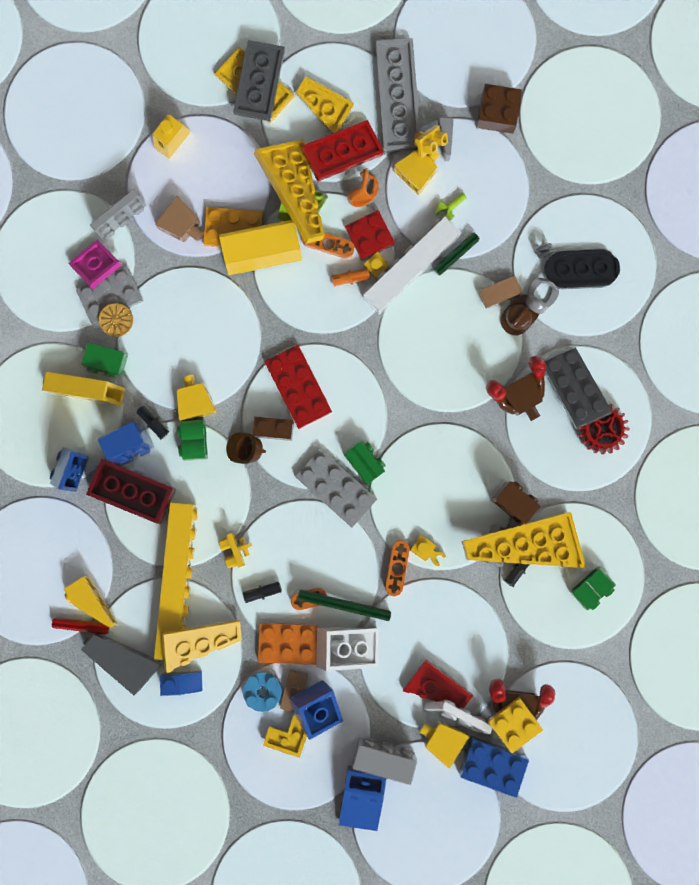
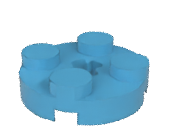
M265 671L257 672L250 676L243 687V697L246 705L258 712H266L275 708L282 696L281 683L272 673ZM261 686L266 687L265 690H268V694H265L264 697L259 696L260 694L257 693Z

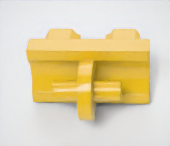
M434 125L426 132L419 131L415 134L414 145L418 147L417 157L423 158L427 154H434L437 151V146H444L448 143L447 133L440 131V125Z
M234 533L227 534V537L218 541L221 551L229 548L232 549L233 555L224 558L227 568L236 566L239 568L245 565L241 550L245 557L249 556L248 548L253 546L252 542L246 544L244 537L239 538L238 540L241 545L239 547Z

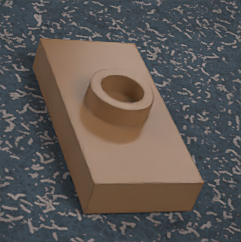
M289 670L280 709L294 712L289 698L305 690L308 674Z

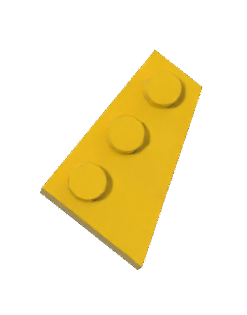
M306 76L296 91V95L332 134L340 131L354 107V102Z

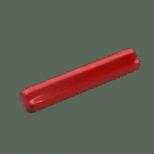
M53 618L52 628L105 635L110 630L108 626L98 622L65 618Z

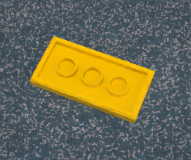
M240 47L214 73L215 77L236 95L245 57V51ZM280 81L272 119L267 121L269 124L295 97V94Z

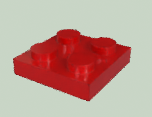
M379 210L345 226L361 261L395 245V241Z

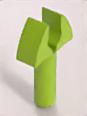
M461 193L449 204H444L440 201L435 216L440 211L447 210V214L440 220L444 217L448 220L454 219L455 215L452 214V210L467 198L466 194Z

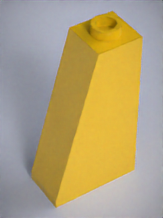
M46 372L42 382V390L52 394L115 406L122 405L125 391L124 387L107 381Z

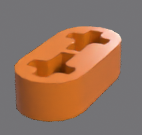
M322 588L306 590L314 593L319 591L320 594L327 596L326 591ZM298 593L294 594L291 599V605L296 610L320 606L303 602L302 606L299 607V604L294 603L297 600Z

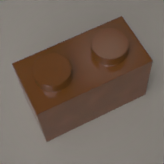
M254 416V437L292 441L293 420Z

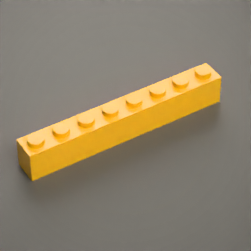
M170 503L154 659L164 660L162 633L187 629V625H184V618L188 617L189 606H186V598L190 597L191 587L188 586V579L192 578L193 567H190V559L194 558L195 548L192 547V540L196 539L197 532L196 528H194V520L197 521L198 519L196 505Z

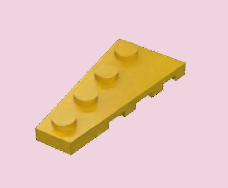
M233 620L162 633L165 672L169 673L176 667L185 666L192 660L199 657L203 658L210 652L219 651L241 641L240 621Z

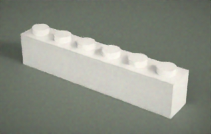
M446 217L442 220L437 219L432 224V229L428 233L424 232L417 239L419 242L415 246L410 245L404 251L405 255L401 259L397 258L390 265L392 268L388 272L383 271L377 277L378 281L374 285L370 284L365 288L363 299L378 315L460 237L461 232Z

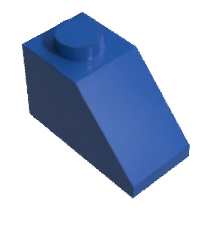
M202 671L173 672L160 675V696L184 695L203 691Z

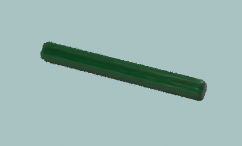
M299 590L297 598L300 601L384 621H390L392 612L390 610L305 590Z

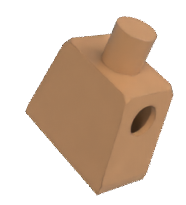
M178 196L174 198L155 223L160 231L182 242H186L189 237L199 241L204 234L203 231L197 228L200 224L197 215Z

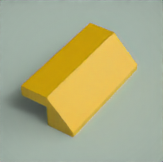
M292 220L219 234L228 275L302 261L296 226Z

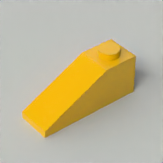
M83 576L64 588V596L70 604L72 603L73 606L109 628L118 625L89 576Z

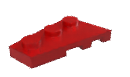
M427 659L403 688V692L418 695L423 699H430L435 702L451 701L455 703L454 707L458 709H464L473 697L471 692Z

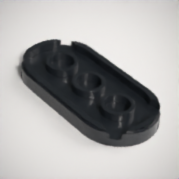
M605 249L559 251L549 257L544 265L545 279L553 282L558 289L607 287L616 280L620 273L619 260L610 251Z

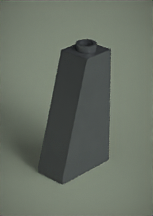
M90 634L84 640L83 644L85 646L81 649L133 696L143 688L163 664L158 659H154L102 634H94L93 636Z

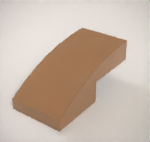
M515 276L478 291L486 309L523 293Z

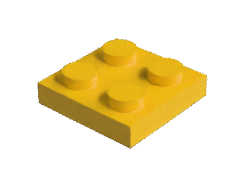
M520 697L488 719L489 724L511 753H514L544 731Z

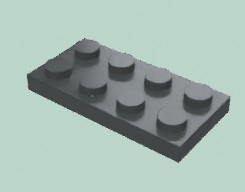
M248 40L233 111L234 115L271 121L284 59V46Z
M576 347L544 361L546 363L545 374L576 430L612 413Z

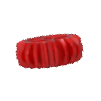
M609 404L612 413L608 415L607 419L591 423V426L594 428L593 436L589 432V424L577 429L579 431L582 430L578 438H585L581 444L583 445L588 442L586 449L590 450L594 447L593 453L595 454L598 453L599 449L601 455H604L606 450L611 454L613 453V448L617 451L620 449L619 444H625L622 438L627 439L629 435L624 433V431L630 430L629 427L624 426L629 421L622 420L625 413L619 415L620 408L617 407L613 411V404ZM614 421L617 426V434L612 428ZM605 425V432L601 433L602 428L600 426ZM603 436L613 439L609 444L597 442Z

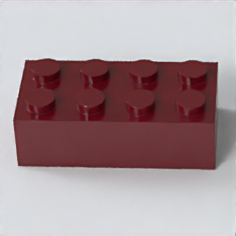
M101 459L86 495L156 524H162L176 488L108 460Z

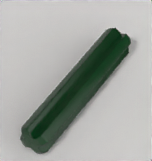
M474 232L471 233L434 267L435 273L439 276L442 275L479 241V236Z

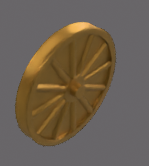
M121 303L107 304L99 313V326L109 336H123L133 326L132 312Z

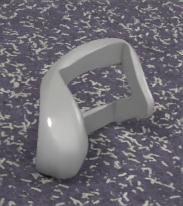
M536 278L528 288L525 303L532 311L543 314L555 303L559 295V289L550 280ZM541 283L548 284L552 288L551 296L546 303L534 297V292Z

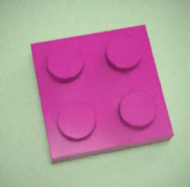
M98 239L68 263L92 290L122 266L119 260Z

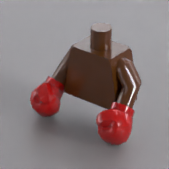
M532 356L528 360L532 373L505 388L494 379L487 382L485 387L487 394L497 402L500 409L517 416L526 412L530 421L540 417L535 406L543 402L546 363L540 356Z
M499 678L492 680L489 685V693L492 700L491 707L495 714L520 697L535 719L538 720L545 708L555 701V689L549 684L541 686L539 696L531 692L505 690L504 682Z

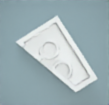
M451 701L426 702L424 710L428 712L438 711L441 713L440 717L453 721L457 719L458 725L479 734H490L492 731V726L486 723L487 720L470 715L471 712L466 709L454 707L455 703Z

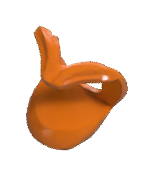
M367 168L360 173V176L363 177L362 188L352 190L347 196L348 202L354 207L367 205L378 193V180L369 174ZM368 179L374 181L370 194L366 190Z

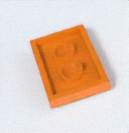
M260 623L258 663L316 665L318 625Z

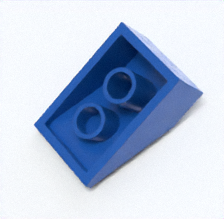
M63 447L62 451L60 450L57 454L56 468L51 471L50 484L60 490L77 492L89 456Z

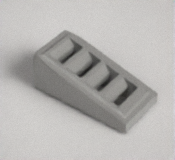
M438 118L440 131L447 133L448 143L442 146L444 160L449 162L454 120L453 118Z

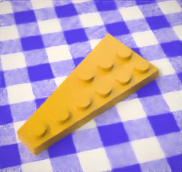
M304 139L255 149V158L305 243L323 240L325 233L321 216L318 213V201L315 199L312 173L301 151V146L305 145Z
M571 512L461 541L466 560L586 568Z

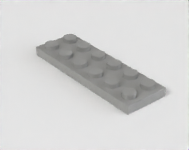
M413 38L376 40L384 152L417 150L418 147L414 145V136L420 131Z

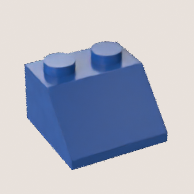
M324 680L289 698L294 714L309 740L343 722L334 692Z

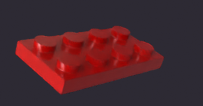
M368 120L301 146V151L317 182L381 157L385 153Z
M299 345L264 361L298 429L332 413Z

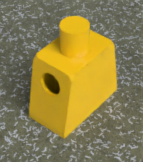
M168 114L152 134L154 149L170 159L191 131Z
M417 149L394 165V172L418 196L437 172L438 166L434 163L440 157L437 151L434 154H427L423 158L417 157Z
M194 375L182 377L185 387L177 389L179 420L189 421L217 413L205 384H196Z
M438 721L434 728L424 722L419 730V733L427 737L424 743L426 749L449 769L469 738L465 731Z

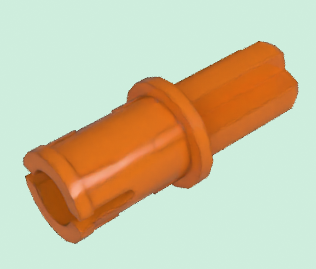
M361 269L351 272L348 270L345 273L333 274V286L336 287L349 283L353 285L354 282L369 280V270Z

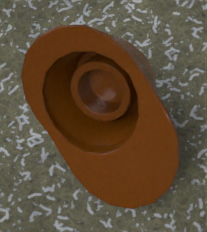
M527 294L517 296L501 316L502 328L510 335L517 336L525 333L539 316L538 313L532 311L526 305Z
M239 432L233 434L226 446L227 456L234 463L248 464L257 462L262 453H266L261 440L250 433Z

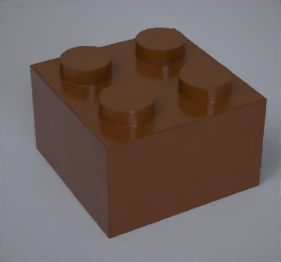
M484 84L477 128L513 134L517 126L522 89Z
M516 481L505 482L492 497L491 501L519 525H526L541 507L537 504L539 500L532 494H525L522 491L524 488Z

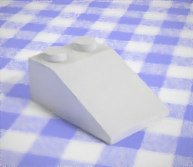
M317 628L316 667L325 671L379 667V628Z

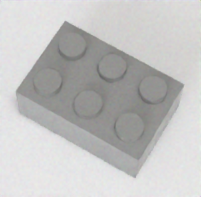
M364 736L363 739H358L353 757V769L411 785L417 765V758L415 753H412V749L401 747V749L394 748V745L389 742L380 744L375 742V739Z

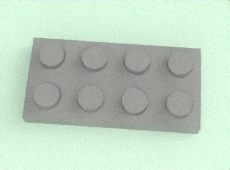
M321 448L295 476L351 528L377 501V498Z

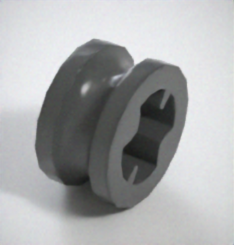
M551 243L540 246L535 250L539 253V259L555 253L551 249Z

